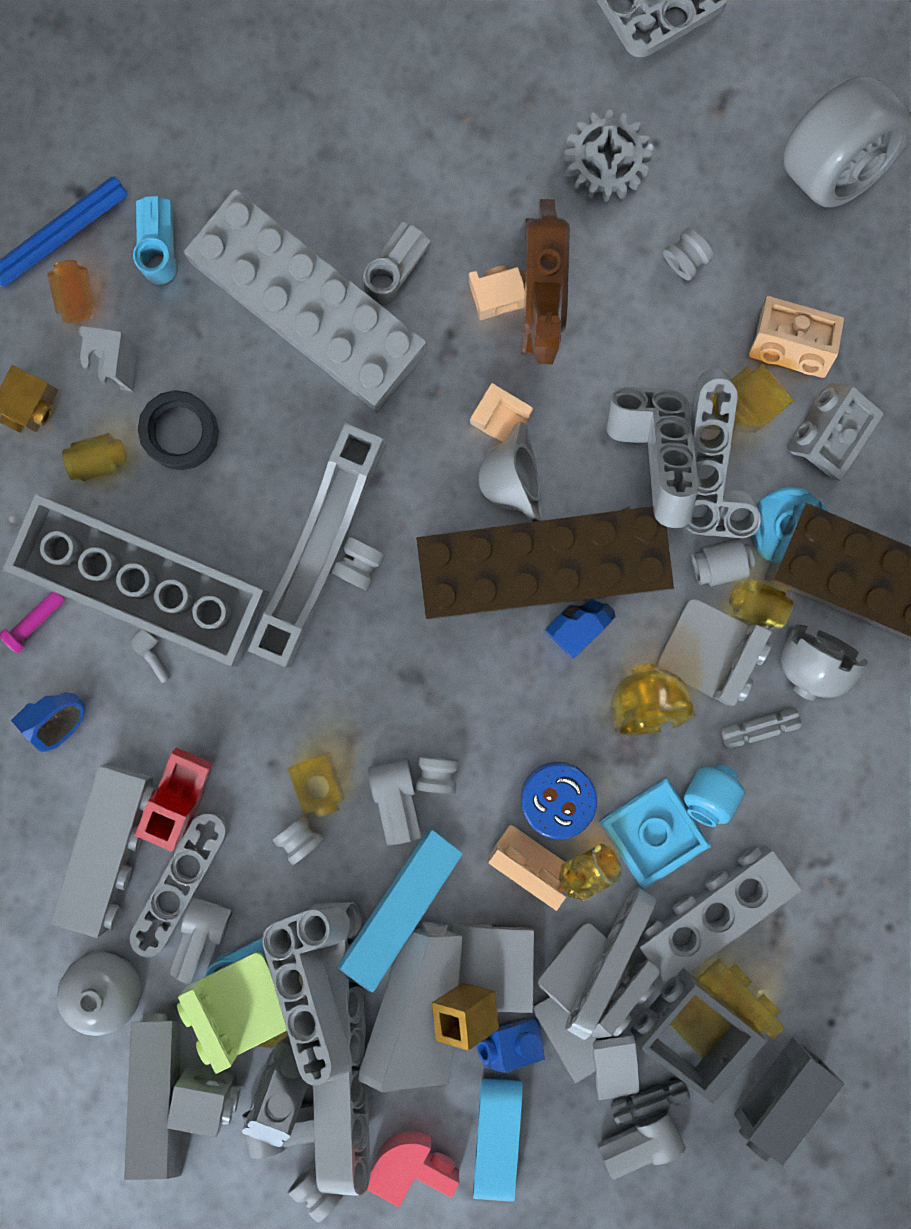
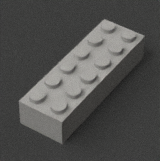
M236 189L232 191L184 250V254L193 266L376 413L380 411L427 352L425 340Z
M37 494L32 499L2 569L231 667L239 665L269 594L266 590Z

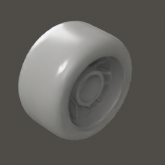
M859 76L849 79L823 96L797 124L784 149L783 163L785 170L816 204L823 207L843 205L865 192L877 182L902 154L911 138V112L877 78Z

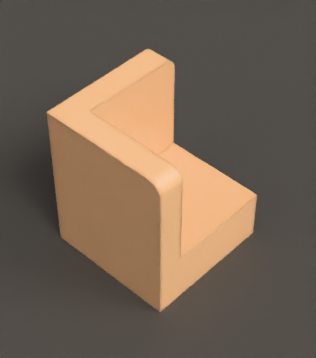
M491 383L471 416L470 424L503 443L516 423L522 421L526 424L534 408Z

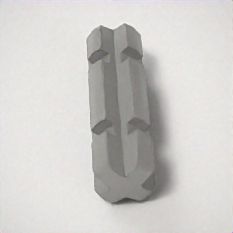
M790 707L778 711V715L770 713L743 721L741 726L733 724L723 727L721 729V736L726 748L732 749L744 745L745 741L753 743L780 735L782 730L790 732L801 727V719L797 709Z

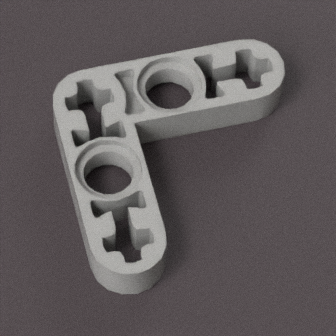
M610 0L596 1L625 49L635 57L644 58L718 16L724 10L728 0H716V3L713 0H705L699 4L698 14H696L694 4L700 0H662L650 8L645 0H632L633 6L627 11L616 10ZM679 7L686 12L687 21L681 25H673L666 19L665 12L669 8ZM655 18H657L659 28L650 33L648 43L645 44L642 39L635 41L636 29H639L642 33L648 32L654 28Z

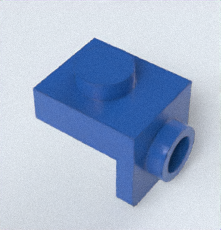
M528 1017L500 1026L499 1030L477 1045V1051L483 1066L506 1073L545 1060L539 1020Z

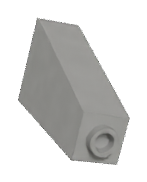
M424 922L422 929L413 930L396 957L358 1076V1081L380 1092L449 1084L453 1046L437 1042L435 1039L432 1002L458 986L463 936L447 931L446 924Z
M143 1014V1022H131L124 1180L170 1179L182 1176L181 1131L166 1128L174 1086L180 1078L179 1023L168 1021V1014Z

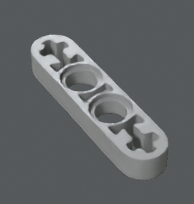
M205 812L197 816L187 829L131 930L129 937L130 945L139 956L153 957L159 954L171 939L227 837L228 824L220 814ZM213 821L216 823L214 830L219 835L218 838L213 836L209 838L202 848L203 850L210 851L207 857L200 849L188 846L189 841L194 845L199 843L203 835L199 825H206ZM191 855L198 859L200 870L196 876L186 877L180 873L178 863L182 856ZM173 891L178 895L180 906L177 911L168 913L160 908L158 899L162 892ZM151 912L157 919L170 922L171 924L168 927L163 922L155 933V938L159 941V944L153 942L147 947L143 944L145 937L140 934V931L146 932L154 924L156 918L148 916Z
M639 887L635 888L628 896L569 1013L565 1024L566 1030L583 1040H586L595 1030L654 910L656 897Z

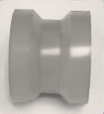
M687 228L681 233L678 243L668 245L663 250V256L671 268L682 278L689 281L697 274V268L701 264H708L714 258V253L709 244L691 228Z
M419 756L418 765L422 769L421 778L417 780L416 789L433 793H456V783L453 781V775L458 770L459 760Z
M302 815L273 839L277 847H283L287 851L288 861L292 866L324 841L320 833H314L310 829L309 820L305 815Z

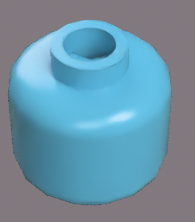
M717 764L715 768H699L684 795V801L689 807L687 810L688 814L698 822L709 827L729 823L745 794L743 786L737 780L738 773L723 764Z

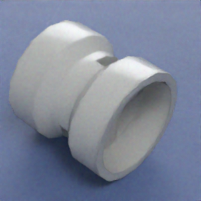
M349 537L344 546L346 554L341 561L336 562L331 573L367 591L372 582V570L380 566L385 555Z
M315 1162L310 1164L299 1175L288 1190V1194L296 1202L306 1201L305 1205L308 1207V1214L316 1222L322 1221L344 1196L343 1194H329L319 1191L316 1182Z

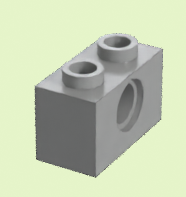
M188 1064L174 1086L166 1128L217 1138L222 1125L230 1124L232 1114L237 1109L241 1087L234 1086L236 1072L223 1070L215 1074L213 1068Z

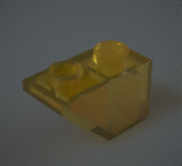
M763 364L753 372L747 366L731 379L737 390L738 398L733 431L756 433L794 402ZM717 392L711 396L713 402L712 410L718 411L716 407ZM708 425L704 429L721 430V427L718 425Z

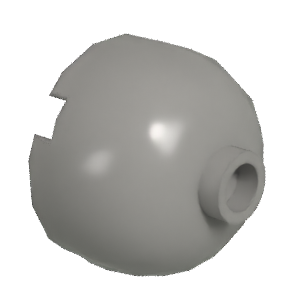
M794 625L781 654L783 670L787 678L795 684L793 690L798 695L809 700H815L817 696L822 698L839 697L852 690L864 672L868 663L867 660L863 659L858 662L856 658L859 652L826 632L819 630L817 637L805 633L808 626Z
M101 950L85 954L68 967L59 982L56 999L59 1012L68 1026L81 1034L100 1036L113 1033L129 1022L138 1008L142 986L139 974L130 961L124 957L119 958L114 954H109L108 951Z

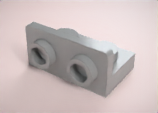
M830 383L817 396L813 409L806 420L796 429L794 438L787 450L793 455L807 458L831 479L841 481L884 413L853 386Z

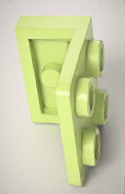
M254 952L186 986L178 996L180 1001L177 1004L179 1015L187 1027L192 1025L199 1040L196 1042L198 1054L205 1065L211 1064L215 1074L231 1067L237 1055L287 1031L269 966L261 952Z

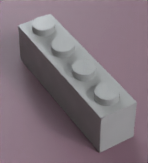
M109 763L98 766L50 922L51 925L94 938L104 934L107 928L113 929L120 911V906L115 904L119 889L125 890L132 872V867L128 866L127 862L131 850L137 851L142 838L135 836L147 801L156 791L155 788L151 787L152 776Z

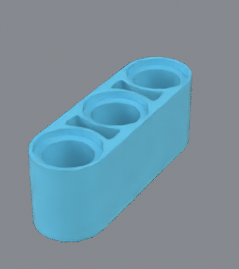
M481 1078L473 1199L514 1202L522 1108V1081Z

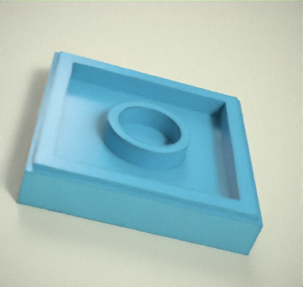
M664 777L598 820L643 890L711 847L695 820L688 814V809L667 777Z

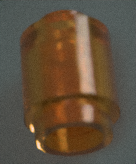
M65 260L55 263L53 265L54 270L47 274L56 314L61 315L62 322L67 324L92 319L94 317L93 308L96 307L87 267L78 265L76 260Z

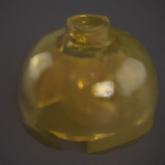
M644 664L633 668L632 674L622 679L617 685L611 699V714L614 728L616 731L620 729V734L638 736L661 732L660 725L672 721L673 728H676L691 721L695 716L692 698L685 682L679 675L668 670L656 669L654 664Z

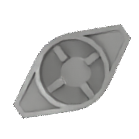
M520 421L514 425L503 443L487 448L488 456L480 467L479 486L484 496L498 507L505 510L521 511L533 522L542 521L541 492L536 462L527 425Z

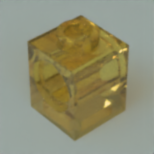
M330 752L288 767L303 814L314 811L317 818L339 810L337 803L344 800L345 794ZM321 776L326 779L329 785V791L326 796L315 797L309 792L308 780L310 777Z

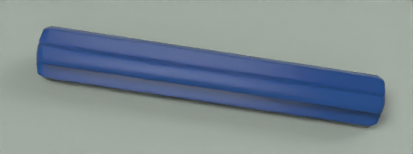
M115 176L110 177L0 259V285L7 286L124 199L127 196V191Z

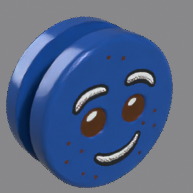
M550 762L536 768L525 780L521 791V807L526 820L539 834L552 839H568L583 832L592 822L597 810V793L590 778L578 767L566 762Z

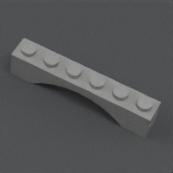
M347 423L344 424L328 461L317 497L299 542L272 599L263 613L248 652L281 666L291 667L385 447L383 438Z

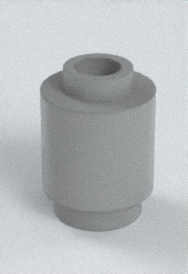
M740 538L701 547L700 552L692 554V565L699 585L708 583L712 587L747 578L750 575L749 568L755 567L754 555L750 545H743Z

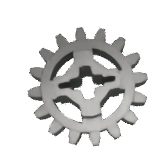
M607 109L604 119H599L598 115L592 112L589 117V125L579 120L575 128L578 135H568L566 144L571 148L565 150L564 160L573 163L567 167L566 174L567 176H578L575 183L577 190L585 185L589 187L588 198L592 199L596 192L599 191L603 193L604 202H608L611 192L616 191L620 199H623L627 193V186L636 191L641 183L638 176L646 177L649 167L644 163L651 160L652 151L643 148L648 145L650 137L649 135L639 136L637 134L641 126L639 121L631 126L626 123L628 117L626 112H623L619 120L613 119L611 109ZM600 133V136L594 142H587L584 145L591 136ZM619 135L624 137L628 142H625ZM606 142L608 143L610 156L613 158L609 169L605 154L602 153ZM629 166H632L628 173L616 179V174L621 169H628ZM587 169H591L599 178L592 175Z

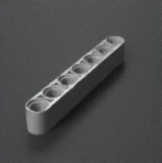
M354 902L315 903L310 910L336 906L346 912L350 922L349 933L343 941L320 951L352 1058L351 1068L346 1075L331 1082L313 1086L316 1182L319 1191L322 1193L361 1196L367 1191L371 1172L368 1086L358 1081L359 1070L366 1052L364 987L336 967L361 931L362 918L359 906ZM322 919V921H321V929H322L323 933L325 934V932H326V924H325L324 920ZM311 1014V1023L315 1028V1019Z

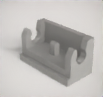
M80 326L79 335L83 337L80 352L82 367L85 370H89L91 366L90 357L94 353L99 357L97 373L102 383H106L109 377L120 385L121 390L133 391L139 348L121 331Z

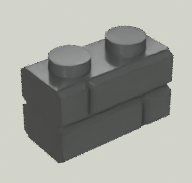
M279 1042L269 1054L250 1107L251 1112L247 1115L242 1129V1133L278 1147H281L291 1136L308 1086L298 1071L291 1045Z

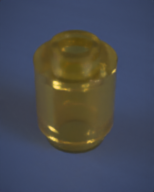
M110 433L73 442L70 448L62 450L63 463L72 481L81 479V481L85 482L121 472L122 463L127 461L122 441L119 438L114 440Z
M747 578L743 584L738 582L735 585L729 598V605L733 606L734 616L767 629H772L773 627L782 629L791 615L793 600L787 598L786 593Z

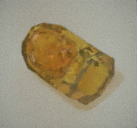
M601 843L562 864L559 880L568 897L584 901L619 882L622 874L621 864L614 851L609 846Z

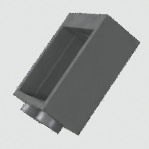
M685 968L677 976L670 978L664 984L661 994L649 1008L643 1009L637 1015L634 1025L630 1029L640 1049L712 1104L767 1043V1040L752 1021ZM694 995L733 1024L696 1067L658 1039Z
M792 1037L734 1113L742 1127L739 1133L748 1140L746 1145L761 1159L767 1161L772 1157L783 1166L844 1086V1083L823 1060Z

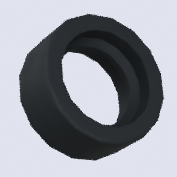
M177 390L160 393L150 400L140 414L137 429L140 444L148 456L166 468L176 470L195 468L209 459L217 446L219 434L216 417L207 404L189 392ZM176 407L188 408L201 421V439L197 446L188 453H169L162 449L157 442L155 435L156 422L161 414L168 409Z

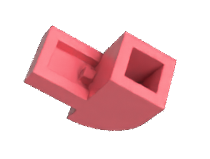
M406 1131L386 1140L377 1151L370 1164V1182L367 1190L400 1207L416 1178L452 1198L459 1185V1169L456 1168L455 1162L446 1155L435 1152L434 1155L429 1153L431 1149V1135L418 1131Z

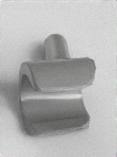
M140 629L132 637L131 647L149 662L159 680L163 683L170 676L156 654L151 650L159 642V639L153 633Z

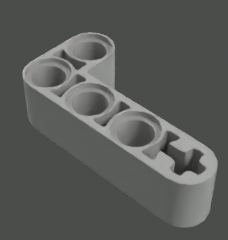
M709 369L703 372L695 385L691 426L696 466L698 469L703 465H711L715 467V471L706 479L698 478L699 487L695 506L707 505L710 507L709 511L702 517L692 516V520L686 528L698 535L747 538L759 529L761 515L753 498L748 493L724 490L738 398L737 390L730 376L720 369ZM721 384L724 392H718L716 407L718 411L712 410L713 402L708 392H713L716 385ZM708 425L720 426L721 431L716 438L706 440L700 437L704 427ZM739 508L750 510L749 515L743 520L735 521L730 518L731 514Z
M624 387L615 390L610 401L607 433L617 441L648 444L655 518L666 527L682 528L687 526L692 520L699 487L687 397L681 392L671 389Z
M336 906L307 910L277 921L266 928L262 938L263 949L298 1071L302 1079L312 1086H319L343 1077L350 1070L352 1063L351 1052L320 951L340 943L349 933V918L345 911ZM322 919L324 920V922H325V924H326V932H325V934L323 933V931H322V929H321V921H322ZM288 933L291 936V946H289L287 941ZM299 973L303 978V987L299 982ZM311 1014L315 1019V1028L311 1023Z

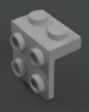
M692 599L686 603L657 661V668L660 672L726 705L735 706L737 700L743 702L751 690L753 680L749 676L755 664L761 665L771 649L772 643L767 641L771 631L759 625H747L697 599Z
M589 923L581 925L538 978L539 986L568 1014L607 939ZM629 960L591 1035L596 1039L621 1034L632 1020L629 1013L637 1003L643 1004L655 991L656 985L653 982L661 971L650 961L634 964Z

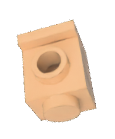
M506 265L497 266L484 272L485 277L482 278L478 277L477 271L469 273V286L480 320L524 308L526 269L519 271V268L516 267L508 270Z

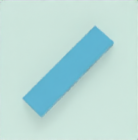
M427 830L336 968L366 990L374 992L463 853L433 830Z

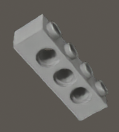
M765 845L760 849L758 846L748 849L737 859L740 864L727 873L725 870L717 872L705 882L706 889L695 897L692 894H688L678 900L672 906L674 912L662 921L659 918H655L646 924L637 944L647 959L661 971L659 975L665 983L670 978L677 976L683 968L688 972H692L802 891L773 850ZM746 879H755L757 883L756 892L749 898H741L739 895L740 884ZM722 903L724 905L722 918L715 922L707 921L705 917L707 908L711 904ZM681 927L690 928L692 937L687 944L682 946L673 944L672 937L677 929Z

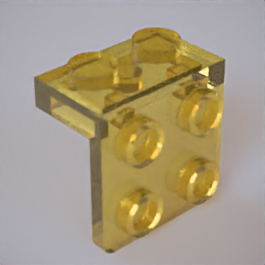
M718 958L697 978L752 1021L761 1033L765 1031L774 1039L785 1029L776 1018L781 1011L764 993L757 998L747 988L752 981L735 963L728 968ZM696 995L670 1023L702 1059L733 1025Z

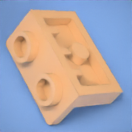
M766 296L760 313L756 337L749 350V357L768 364L800 371L806 375L824 378L838 356L844 317Z
M514 825L507 827L487 856L490 865L556 911L566 898L564 889L576 873L573 866Z

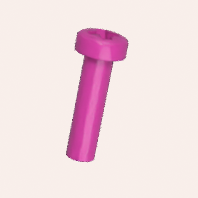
M52 591L11 631L4 628L0 632L1 640L11 650L20 653L25 649L22 642L60 607L66 599Z

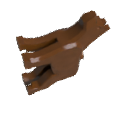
M540 199L539 218H526L525 220L526 275L521 354L535 355L538 364L553 365L559 350L561 334L566 329L568 308L570 225L565 219L557 218L555 199Z

